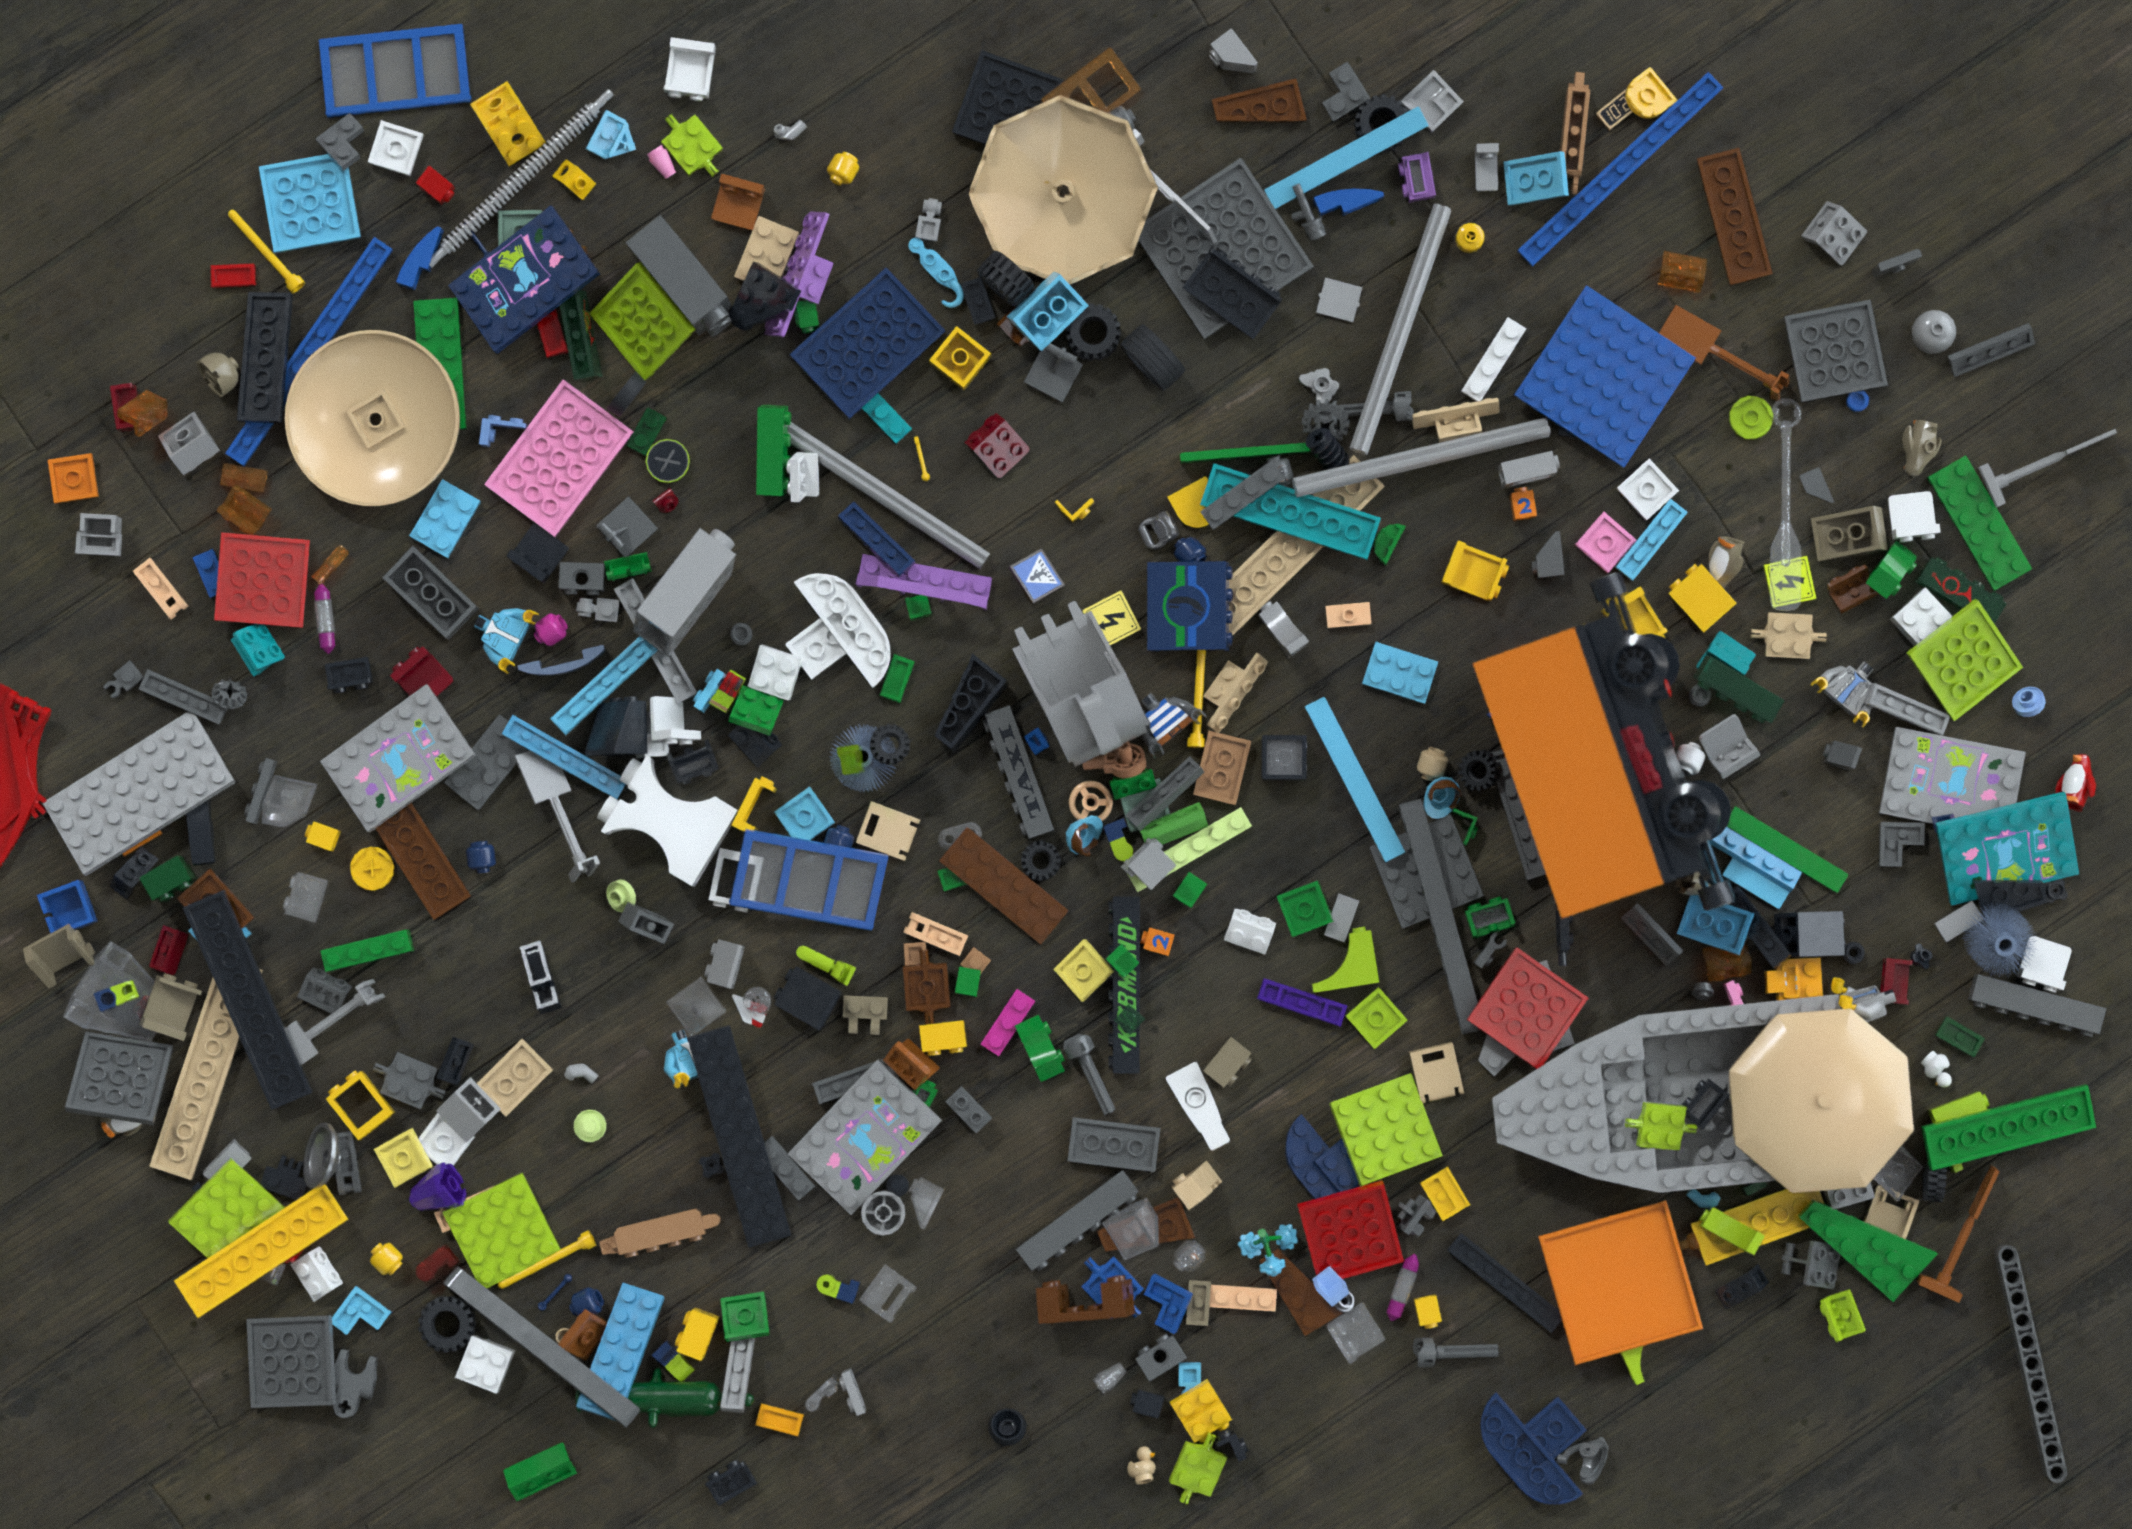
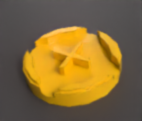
M367 847L354 855L350 871L352 879L358 886L365 890H378L390 883L394 876L395 866L392 857L387 851L379 847Z

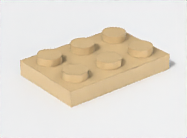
M758 216L734 278L744 281L753 261L762 264L782 277L799 232Z
M521 1039L477 1085L501 1108L500 1111L507 1117L553 1069L524 1039Z

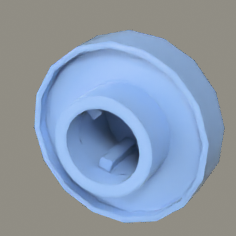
M2036 687L2022 688L2013 696L2012 700L2015 712L2022 717L2037 715L2043 710L2046 703L2043 692Z

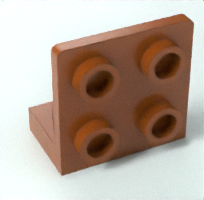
M721 173L719 180L720 189L712 213V220L753 231L765 192L764 185Z
M906 1039L903 1043L898 1041L883 1059L914 1090L920 1087L940 1068L910 1039Z

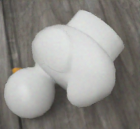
M1932 1051L1921 1062L1925 1067V1074L1929 1078H1936V1086L1948 1087L1952 1081L1951 1076L1948 1073L1942 1072L1945 1068L1949 1067L1948 1058L1943 1054L1937 1055Z

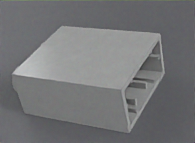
M700 528L636 611L633 632L669 657L730 578L736 556L731 551L735 546L734 542L717 529H713L710 534H707Z

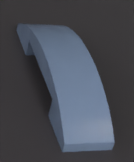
M604 645L582 650L584 659L542 668V664L538 660L518 665V670L538 676L567 674L591 664L606 649Z

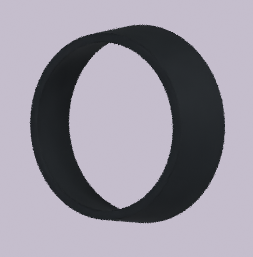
M637 371L607 407V410L619 417L647 383Z

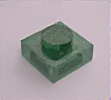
M1128 1004L1114 1021L1131 1035L1145 1018Z

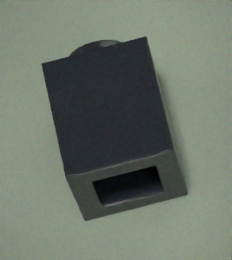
M1138 1389L1137 1393L1132 1394L1130 1406H1133V1412L1159 1418L1164 1395Z

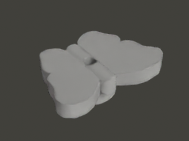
M1327 368L1318 369L1315 372H1309L1299 377L1302 385L1312 388V392L1316 393V400H1319L1321 404L1325 402V399L1330 401L1339 388V383L1329 377L1330 372Z

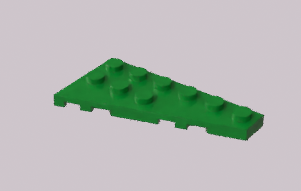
M1813 1199L1797 1215L1892 1302L1938 1254L1932 1249L1904 1239L1868 1222L1861 1221L1854 1216L1842 1213Z

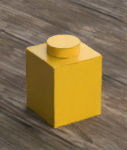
M313 821V824H309L306 829V842L334 852L341 831Z
M1435 1294L1413 1299L1420 1326L1424 1325L1425 1329L1437 1327V1322H1442Z

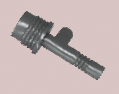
M1300 183L1293 185V191L1302 210L1293 213L1292 219L1294 221L1306 219L1307 222L1301 226L1304 227L1310 241L1324 236L1326 232L1321 220L1322 217H1314Z

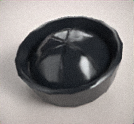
M1002 1408L991 1416L988 1422V1431L996 1443L1003 1446H1011L1023 1439L1026 1433V1421L1019 1411L1013 1408Z

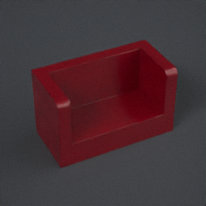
M126 383L110 386L116 429L120 432L143 429L136 385Z
M1883 958L1880 993L1892 989L1896 998V1002H1893L1894 1004L1909 1005L1907 989L1909 968L1912 965V960Z

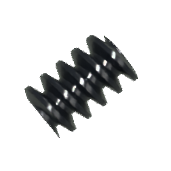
M1326 428L1316 429L1306 438V446L1325 470L1349 464V455L1330 430Z

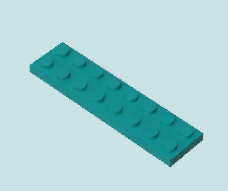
M1213 464L1200 506L1206 508L1251 475ZM1279 484L1232 516L1364 560L1368 559L1381 520L1380 517L1313 495L1296 497L1294 489Z

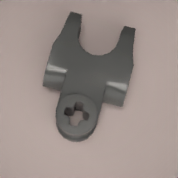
M340 1350L334 1364L337 1394L336 1404L333 1409L337 1416L341 1418L353 1416L357 1413L361 1398L371 1400L377 1381L378 1357L370 1356L365 1370L360 1374H356L348 1367L349 1350ZM348 1401L351 1409L344 1412V1407H341V1404Z

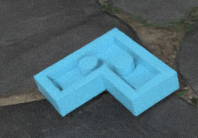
M355 1286L333 1315L332 1324L347 1335L361 1317L375 1329L379 1330L392 1311L361 1288Z

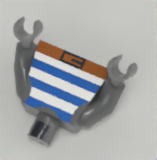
M1150 693L1141 700L1149 710L1145 714L1149 723L1145 726L1147 733L1142 734V739L1148 747L1152 758L1156 759L1154 755L1156 751H1161L1164 754L1163 745L1194 721L1200 725L1201 723L1197 718L1200 715L1206 718L1207 715L1188 701L1176 697L1170 699L1165 697L1161 702H1158L1153 694Z

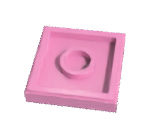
M1603 512L1575 546L1608 574L1637 540Z

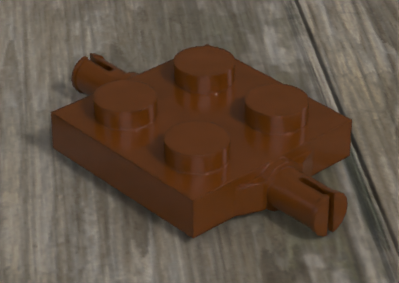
M922 949L919 950L920 963L903 966L906 1011L919 1010L924 1012L925 1024L929 1025L928 1016H930V1024H934L933 1011L939 1008L950 1007L947 963L929 962L928 949H924V958Z

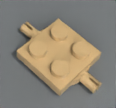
M1768 612L1767 624L1764 630L1751 629V633H1759V635L1751 634V638L1764 639L1766 645L1765 656L1810 659V649L1813 641L1826 642V638H1818V636L1827 637L1826 633L1813 632V615Z

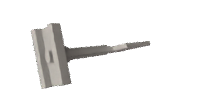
M1134 129L1133 133L1139 146L1144 143L1142 135ZM1151 170L1158 190L1168 200L1175 203L1178 210L1215 244L1217 240L1211 227Z
M2113 429L2064 452L2054 453L2006 475L2003 473L1995 477L1988 463L1980 466L1978 469L1997 508L2006 503L2001 489L2008 486V483L2056 463L2067 455L2111 437L2117 431Z
M531 751L516 755L514 758L534 804L549 800L573 855L572 859L575 866L568 874L571 882H575L581 873L591 876L600 862L597 855L587 859L585 853L581 851L558 798L560 795L571 792L563 769Z
M374 979L357 985L355 988L358 993L354 995L352 1000L307 1032L303 1031L297 1020L285 1028L301 1065L318 1054L311 1039L359 1005H371L385 998L383 993L376 995L374 989L371 988V985L376 983Z

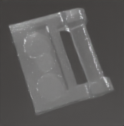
M885 1264L859 1301L892 1323L898 1309L917 1287ZM900 1283L904 1286L888 1310L885 1311L881 1308L897 1284Z
M834 1374L808 1398L805 1404L807 1410H817L821 1403L820 1400L825 1395L829 1398L839 1388L836 1385L839 1379Z

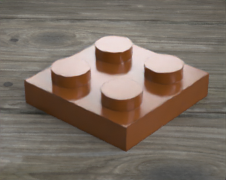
M584 1309L569 1331L564 1334L558 1345L586 1361L600 1343L608 1321Z

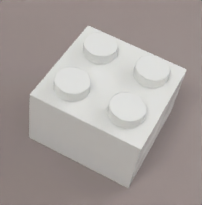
M1925 587L1889 620L1916 646L1948 621L1952 615Z
M474 1334L470 1338L455 1378L497 1394L501 1389L515 1350Z

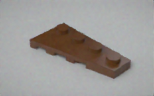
M1297 79L1211 99L1216 122H1307Z
M1179 1197L1097 1230L1105 1251L1195 1238Z
M1278 1248L1271 1252L1274 1254V1257L1285 1260V1267L1282 1268L1281 1273L1277 1276L1269 1277L1305 1336L1342 1314L1316 1291L1314 1284ZM1265 1256L1259 1259L1261 1264L1266 1260Z

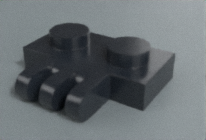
M282 1155L277 1169L266 1166L260 1184L267 1190L298 1200L304 1196L307 1188L305 1179L299 1177L304 1162L299 1161L295 1169L293 1168L295 1159L290 1158L287 1166L285 1165L287 1156Z

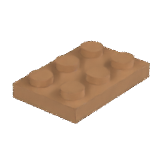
M1208 731L1200 767L1205 772L1196 780L1193 795L1236 805L1251 741Z

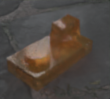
M224 463L220 485L264 493L268 471Z

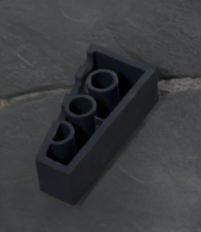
M973 653L957 690L951 698L950 705L934 735L954 753L1009 685L1006 679Z

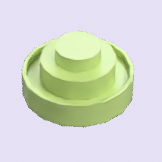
M620 879L608 885L606 891L607 899L613 909L623 912L627 902L635 904L636 895L634 889L627 881Z
M585 1110L574 1121L576 1135L585 1142L599 1140L606 1131L607 1123L605 1117L596 1110Z

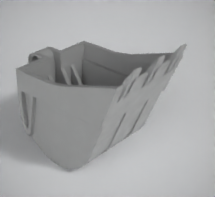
M1076 601L1068 604L1073 620L1056 627L1050 615L1046 614L1041 617L1046 633L1031 640L1028 638L1023 627L1015 629V634L1020 645L1012 650L1034 695L1049 720L1068 762H1072L1076 767L1101 754L1105 755L1123 746L1124 743L1147 733L1145 726L1149 723L1123 667L1110 647L1092 611L1083 614Z

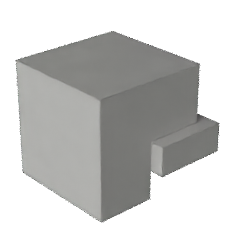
M81 513L80 531H77L75 553L121 556L122 518L116 515Z
M1148 838L1128 860L1124 861L1121 868L1131 877L1135 875L1152 890L1176 864L1161 850L1163 845L1158 840Z

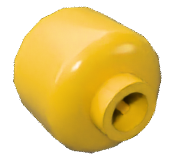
M847 152L835 154L827 167V173L831 176L830 181L839 186L841 184H850L859 171L857 158Z
M1467 223L1459 228L1455 241L1461 251L1473 253L1481 248L1485 235L1479 225Z
M379 1243L371 1251L373 1256L370 1258V1263L382 1275L389 1274L391 1276L403 1264L401 1262L402 1254L391 1243L384 1245Z

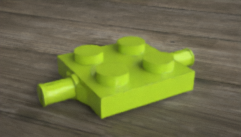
M672 114L669 115L665 121L673 130L661 141V144L688 176L702 168H705L711 177L715 176L719 171L711 161L715 155L723 150L722 146L696 115L680 124Z
M1643 1102L1638 1119H1625L1628 1122L1625 1123L1626 1128H1637L1636 1145L1639 1147L1680 1151L1684 1132L1693 1134L1697 1132L1694 1130L1697 1129L1696 1124H1685L1687 1107L1683 1105Z
M1208 1433L1204 1444H1194L1188 1441L1184 1443L1169 1478L1171 1484L1184 1489L1179 1499L1182 1503L1188 1504L1192 1493H1201L1210 1497L1227 1460L1226 1454L1217 1452L1212 1448L1216 1439L1214 1434Z

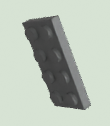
M500 714L472 747L476 756L454 771L444 782L477 810L481 809L516 766L517 762L514 757L528 751V749L501 735L509 721Z
M1073 1117L1068 1161L1155 1172L1160 1128Z

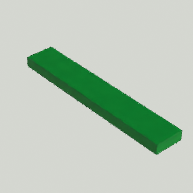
M1305 443L1183 452L1180 454V464L1270 457L1275 455L1308 454L1311 451Z
M1734 806L1731 811L1728 828L1835 893L1839 892L1849 875L1848 873L1740 808Z

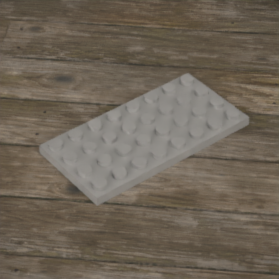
M188 711L47 799L43 805L83 875L87 876L236 782L197 715Z

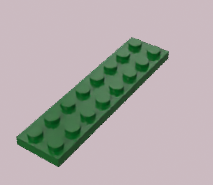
M2086 1084L1921 1126L1928 1165L1932 1171L2096 1128L2089 1087Z

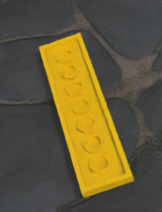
M325 1184L318 1189L311 1190L174 1280L197 1318H200L349 1219Z

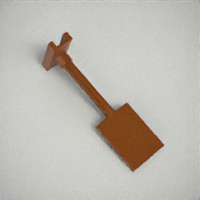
M1677 305L1674 307L1659 334L1696 357L1694 361L1700 365L1708 353L1714 354L1763 382L1764 386L1770 388V398L1776 402L1780 400V390L1782 391L1784 386L1788 387L1789 375L1781 371L1777 377L1770 373L1768 375L1714 344L1721 333L1720 329Z
M1990 1165L1968 1212L1970 1216L1964 1222L1942 1272H1939L1936 1279L1919 1274L1916 1280L1918 1285L1958 1303L1963 1294L1948 1284L1952 1278L1951 1273L1973 1228L1974 1220L1978 1219L1999 1174V1170L1994 1166Z

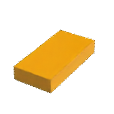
M761 1403L755 1425L798 1436L804 1414Z

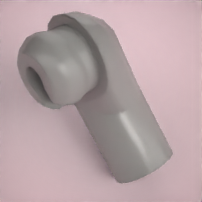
M799 119L792 127L777 124L774 127V133L781 140H794L807 126Z
M585 1064L570 1065L564 1073L567 1080L572 1081L574 1078L584 1077L591 1084L599 1076Z

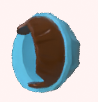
M1449 777L1434 779L1426 787L1424 797V810L1426 814L1435 819L1447 816L1456 807L1462 795L1458 783Z
M1091 815L1070 824L1066 831V842L1069 850L1075 854L1090 856V850L1098 845L1097 840L1103 827L1102 820L1097 816Z

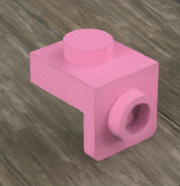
M1734 980L1724 983L1723 986L1731 1005L1743 1004L1740 997L1743 995L1739 983L1735 984Z

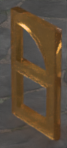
M1109 47L1041 100L1044 103L1059 95L1070 98L1072 91L1078 85L1096 109L1108 113L1131 98L1141 88L1113 49ZM1110 62L1129 88V91L1106 107L1086 78Z

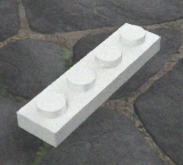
M1510 318L1506 319L1461 392L1476 402L1482 400L1526 328Z

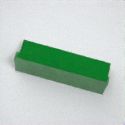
M564 1443L557 1444L503 1470L508 1488L516 1501L577 1474Z

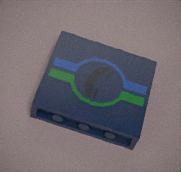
M1147 562L1148 651H1229V646L1233 644L1232 632H1229V624L1233 622L1232 610H1229V602L1233 600V591L1229 589V580L1233 578V569L1229 567L1228 562Z

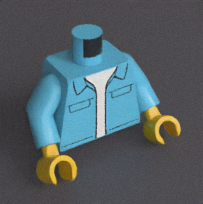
M514 608L503 609L500 613H494L491 620L481 615L477 618L474 627L484 632L481 638L484 642L483 649L490 661L496 664L504 673L509 674L506 671V667L509 664L515 666L512 661L530 624H536L532 621V616L539 615V613L532 610Z
M680 1030L671 1034L676 1046L666 1051L664 1072L672 1079L675 1088H679L681 1083L687 1087L689 1080L698 1077L684 1030Z

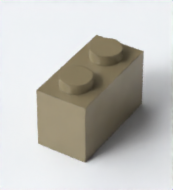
M1230 1037L1203 1072L1223 1088L1226 1085L1230 1087L1238 1078L1235 1073L1241 1067L1244 1070L1252 1059L1249 1056L1252 1053Z

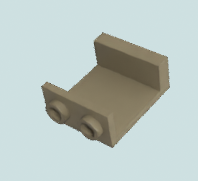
M69 924L23 948L26 964L48 988L56 985L54 972L83 957L90 966L95 964L93 947L90 943H85L81 933L78 930H74Z
M164 973L163 977L157 975L139 1025L184 1041L187 1034L184 1031L197 994L201 995L202 991L197 988L198 984L185 980L183 984L176 981L177 977Z

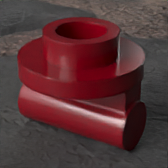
M670 488L652 500L662 513L673 511L678 504V498Z

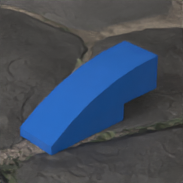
M1343 189L1313 198V202L1319 216L1339 208L1344 216L1382 200L1384 193L1371 189Z
M437 226L429 232L409 254L396 280L398 285L415 290L421 271H431L430 262L433 254L438 250L444 232L441 227Z

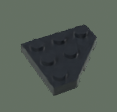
M753 261L729 313V317L732 320L731 324L740 330L747 331L758 323L763 324L776 318V315L788 313L793 310L802 290L762 264Z

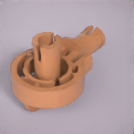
M1126 742L1123 746L1105 755H1099L1083 763V769H1103L1105 774L1113 773V775L1119 778H1131L1145 770L1147 762L1144 750L1140 746Z

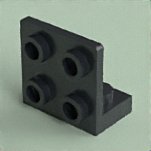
M534 523L514 551L511 549L506 557L545 584L568 552L569 547Z

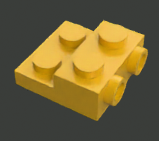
M1208 1379L1170 1401L1171 1406L1194 1443L1197 1441L1200 1443L1205 1442L1208 1433L1216 1429L1218 1431L1226 1429L1229 1426V1421L1232 1420Z

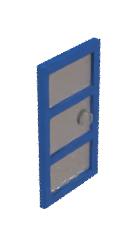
M463 24L319 39L326 105L325 114L327 118L346 116L349 113L355 115L471 102L472 97L470 96Z
M745 829L729 905L872 931L888 855Z

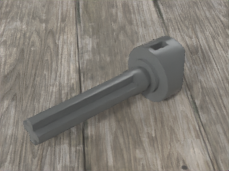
M1411 391L1395 392L1393 401L1385 402L1382 414L1394 413L1396 421L1413 420L1412 414H1414V411L1409 405L1412 402ZM1365 403L1343 405V412H1348V417L1361 416Z
M1077 1034L1064 1041V1051L1068 1059L1078 1058L1103 1114L1106 1115L1116 1109L1089 1054L1090 1050L1095 1046L1090 1036Z
M1416 1338L1413 1341V1353L1418 1358V1368L1434 1367L1436 1358L1499 1356L1498 1344L1435 1346L1433 1338Z

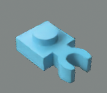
M1201 1362L1178 1364L1179 1386H1185L1181 1395L1201 1383Z

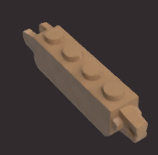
M1581 72L1575 73L1574 84L1569 83L1566 90L1560 151L1565 153L1567 178H1573L1571 194H1577L1578 181L1582 173L1590 98L1589 85H1584L1585 73Z
M695 1208L619 1227L616 1229L614 1236L600 1241L602 1254H625V1258L638 1255V1250L646 1249L648 1253L660 1250L659 1245L667 1243L668 1247L680 1245V1240L689 1238L690 1242L703 1239L702 1235L707 1233L706 1229L719 1225L721 1218L716 1213L702 1216V1212Z

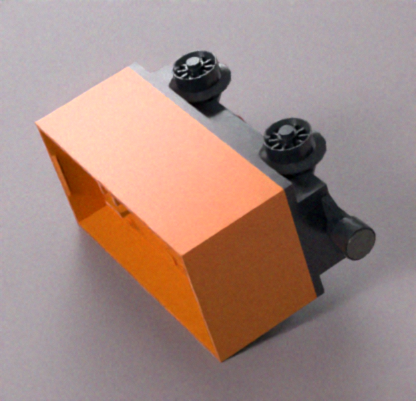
M1621 572L1609 574L1589 583L1596 603L1602 602L1608 617L1568 629L1473 663L1562 918L1695 872L1700 874L1698 879L1702 889L1697 890L1704 910L1708 911L1736 900L1729 880L1723 881L1710 844V840L1721 835L1729 824L1731 816L1730 801L1724 790L1716 784L1704 780L1689 782L1684 778L1673 748L1675 747L1674 738L1671 732L1667 731L1658 701L1672 696L1670 686L1678 676L1680 668L1679 656L1673 644L1664 637L1655 634L1639 635L1636 633L1623 596L1628 591ZM1637 725L1638 729L1642 732L1643 741L1652 756L1654 768L1660 775L1662 788L1644 793L1620 732L1624 728Z

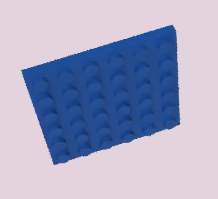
M1586 285L1513 396L1624 468L1696 357Z

